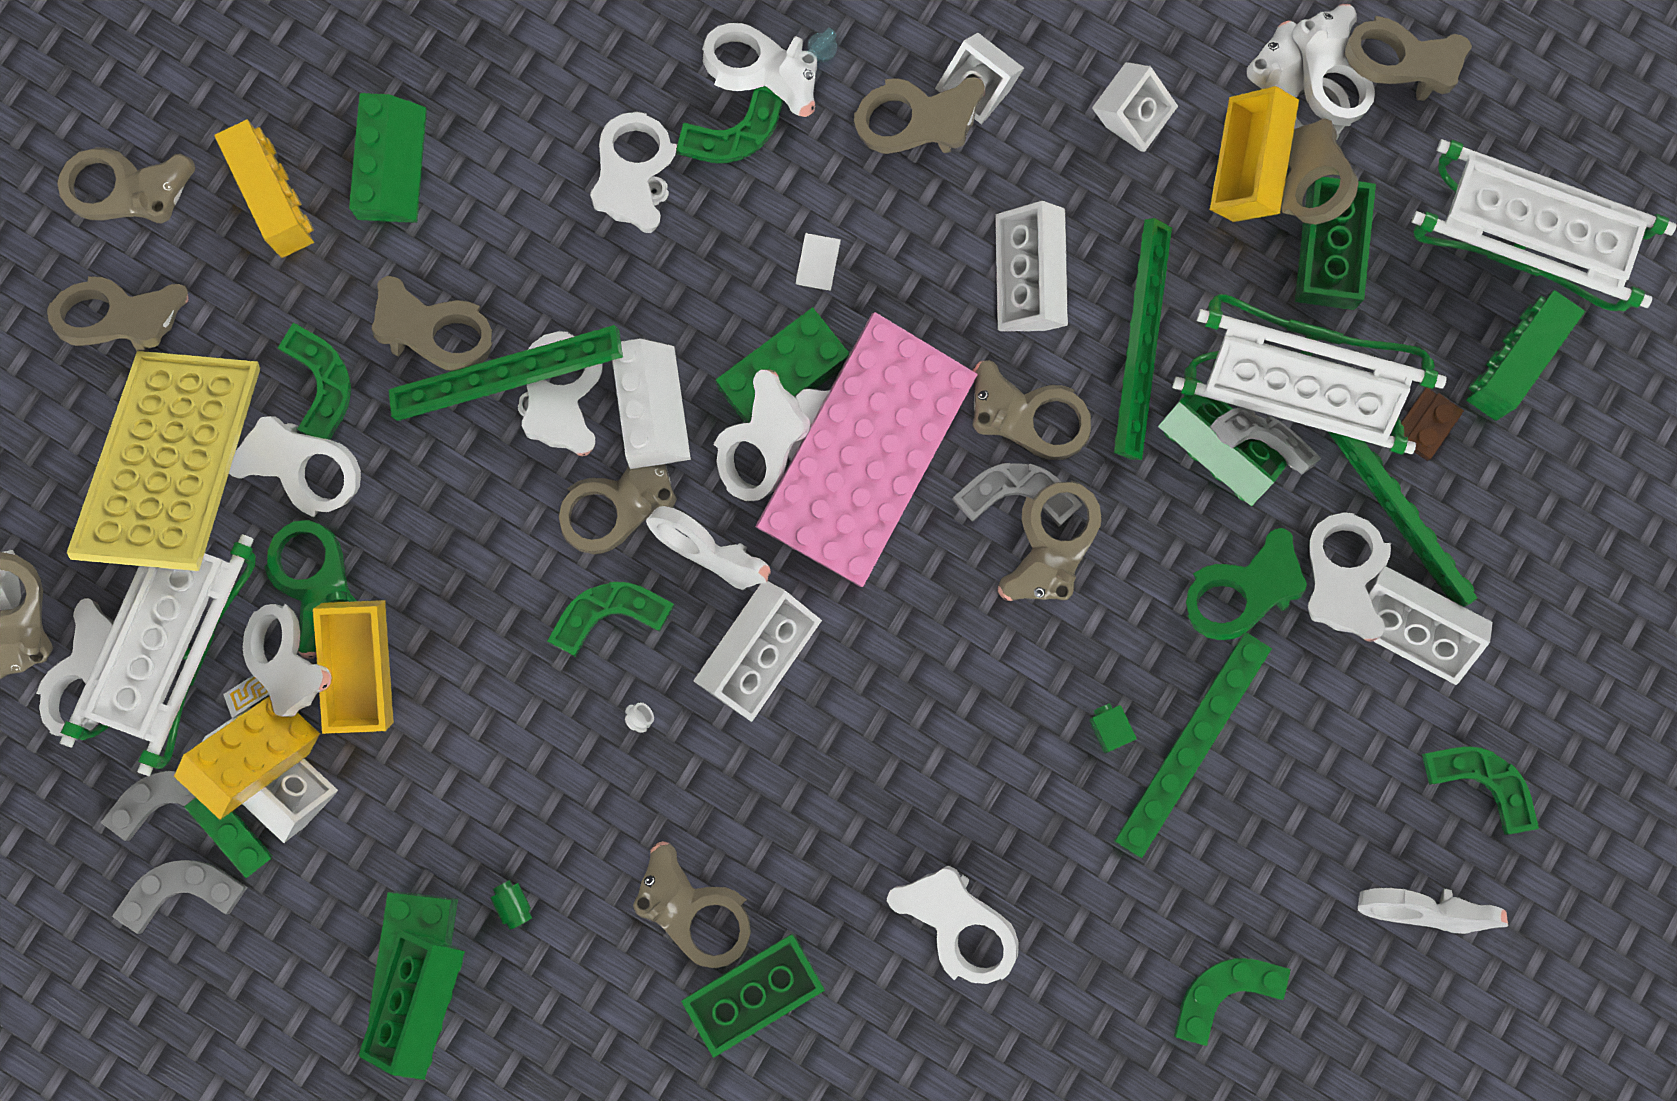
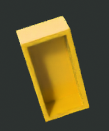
M1277 86L1229 97L1210 205L1211 211L1232 222L1280 214L1299 99Z
M247 119L215 134L218 145L264 240L281 258L313 244L314 241L310 235L314 231L313 226L306 214L303 215L299 208L302 204L294 189H291L287 183L289 177L282 164L276 160L274 156L277 154L270 139L265 137L261 128H254Z
M385 600L321 603L313 608L317 665L327 667L332 677L329 687L319 692L322 734L386 731L394 723Z
M269 696L185 753L174 777L221 820L307 757L320 733L299 713H296L293 717L275 715L271 697Z

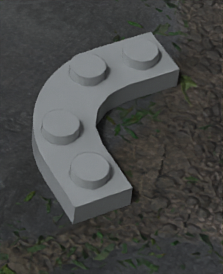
M1246 408L1232 409L1217 418L1210 426L1218 439L1231 448L1248 439L1260 440L1266 443L1269 447L1279 452L1286 459L1287 464L1301 475L1314 467L1321 459L1315 451L1285 424L1270 415L1266 419L1255 415L1254 410Z
M1004 463L991 467L979 474L957 493L952 500L973 522L992 504L1005 496L1021 495L1033 499L1042 488L1061 481L1049 471L1036 465ZM1058 493L1050 497L1042 509L1059 527L1082 507V503L1071 493Z
M176 771L155 773L150 775V777L147 776L137 781L128 788L101 823L124 841H130L149 815L158 807L169 803H179L185 806L195 796L174 777Z
M194 860L173 861L155 867L143 875L130 889L112 917L135 933L141 934L160 906L169 897L179 893H191L202 898L224 914H230L248 887L209 863Z

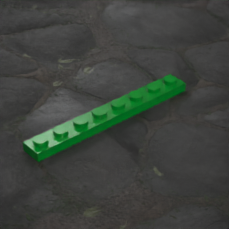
M1156 218L1145 219L1141 237L1140 260L1138 262L1133 313L1130 321V336L1126 351L1127 359L1122 382L1123 389L1119 407V420L1115 437L1114 453L1131 460H1142L1172 232V227Z
M615 325L388 389L391 417L396 421L623 358L619 329Z
M1328 431L1447 598L1463 607L1478 599L1471 582L1462 577L1455 567L1456 563L1453 557L1443 551L1437 542V536L1434 531L1426 527L1420 519L1416 506L1407 501L1401 493V487L1397 480L1389 476L1383 468V462L1379 455L1371 451L1365 441Z
M1247 632L1240 637L1114 839V842L1137 857L1143 858L1272 648Z

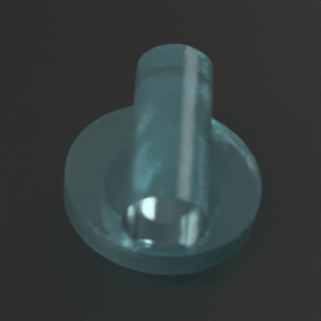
M827 28L824 33H817L809 39L808 51L817 57V61L826 62L835 56L837 52L836 33L831 28Z

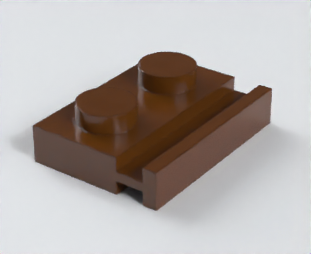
M1426 387L1401 420V424L1404 426V436L1408 437V441L1416 443L1414 453L1429 461L1464 410L1441 394H1436Z

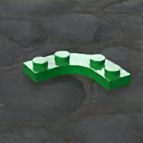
M763 86L754 89L749 110L745 118L735 127L726 130H712L683 123L676 153L711 163H730L744 159L758 151L769 140L776 128L784 100L768 87Z
M293 323L278 349L309 367L317 380L316 397L297 430L305 435L330 440L343 420L349 406L351 396L350 376L343 359L331 345L317 335Z
M609 582L592 589L589 588L578 595L567 606L547 641L576 657L589 632L599 620L609 615L623 614L633 617L660 632L675 605L641 586L626 582Z
M1457 747L1422 754L1429 785L1458 779H1473L1484 784L1492 792L1497 803L1504 835L1539 829L1531 794L1525 780L1512 764H1509L1494 754V752L1478 747Z
M1250 958L1226 959L1211 966L1204 972H1201L1187 989L1182 1001L1174 1037L1207 1046L1215 1012L1219 1004L1228 995L1239 991H1247L1284 1000L1291 969Z

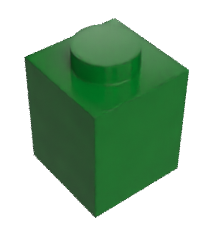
M1108 703L1093 710L1096 716L1089 719V722L1104 753H1108L1137 739L1121 705L1113 708L1111 703Z

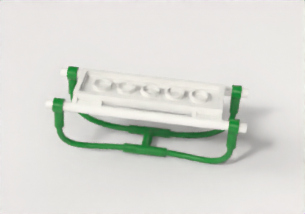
M1443 139L1440 140L1436 151L1443 154L1439 157L1438 171L1444 182L1456 194L1446 221L1438 219V215L1428 211L1425 213L1416 211L1414 213L1411 223L1417 224L1414 228V238L1417 241L1486 255L1490 260L1535 276L1541 275L1560 284L1592 304L1609 311H1626L1631 306L1635 308L1639 306L1648 308L1650 306L1652 296L1646 295L1645 290L1634 286L1627 288L1624 285L1630 277L1641 241L1650 239L1655 234L1662 235L1665 233L1671 236L1677 224L1669 222L1668 217L1660 214H1655L1654 216L1470 150L1463 147L1464 144L1452 139L1450 142ZM1457 159L1466 161L1459 185L1450 177L1446 170V166L1453 160L1457 161ZM1436 231L1461 241L1425 236V234ZM1484 231L1512 241L1514 246L1484 236L1482 233ZM1526 247H1528L1533 250L1542 252L1544 254L1553 256L1555 258L1564 260L1566 262L1575 264L1577 266L1588 269V272L1586 273L1578 269L1569 267L1567 265L1558 263L1556 261L1547 259L1545 257L1536 255L1534 253L1525 251ZM1570 281L1620 298L1617 304L1606 302Z
M1218 294L1209 302L1208 311L1199 310L1196 321L1205 323V327L1218 330L1220 327L1227 329L1220 350L1205 353L1194 358L1186 367L1184 378L1175 377L1172 388L1181 390L1180 393L1193 397L1196 394L1384 446L1389 448L1390 452L1403 455L1404 452L1413 454L1416 447L1415 442L1408 441V437L1404 436V426L1399 419L1401 409L1410 392L1412 380L1419 382V386L1433 389L1434 386L1443 388L1447 377L1438 374V371L1434 369L1433 359L1421 348L1406 344L1347 337L1343 333L1293 319L1288 321L1260 310L1235 297ZM1221 302L1231 304L1268 322L1285 327L1287 331L1305 335L1306 338L1222 315ZM1318 339L1338 345L1343 343L1365 348L1411 353L1422 358L1421 369L1319 342ZM1264 340L1297 348L1301 351L1298 353L1264 343ZM1315 353L1318 355L1326 356L1347 363L1373 369L1374 372L1370 373L1367 371L1359 370L1356 368L1312 357V354ZM1216 359L1207 385L1199 383L1198 379H1196V367L1202 362Z
M242 534L239 541L234 542L230 551L232 557L229 563L204 553L199 571L148 566L138 567L70 721H65L60 732L63 734L60 744L72 748L76 739L86 740L112 727L150 741L147 750L142 751L138 760L141 763L137 771L138 773L150 777L153 768L161 769L169 763L174 751L187 693L190 686L194 685L197 674L215 637L213 633L222 616L254 570L256 556L252 552L253 549L250 548L254 540L253 538ZM246 562L247 566L234 585L243 563ZM211 597L213 598L212 603L201 625V628L194 641V644L190 649L188 648V645L196 630V627L207 605V602ZM182 659L186 660V662L183 666V669L179 675V678L176 682V685L172 691V694L168 700L167 705H164L163 702L166 698V695L170 689V686L181 664ZM85 718L101 723L91 730L82 727ZM168 736L164 756H160L159 754Z

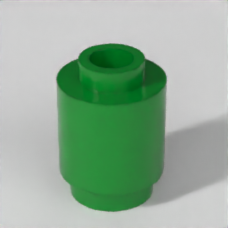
M508 880L493 888L495 895L491 896L490 899L502 923L507 924L509 930L532 919L529 912L532 909L519 883L512 885L511 881Z

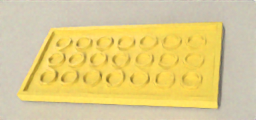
M137 351L67 550L70 560L192 571L200 570L260 372L257 361Z

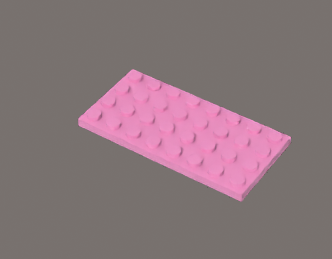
M876 312L872 313L815 416L809 433L803 438L755 527L856 585L863 587L978 374Z

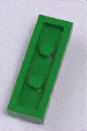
M196 797L184 806L245 878L249 877L272 858L273 855L234 810L220 820Z

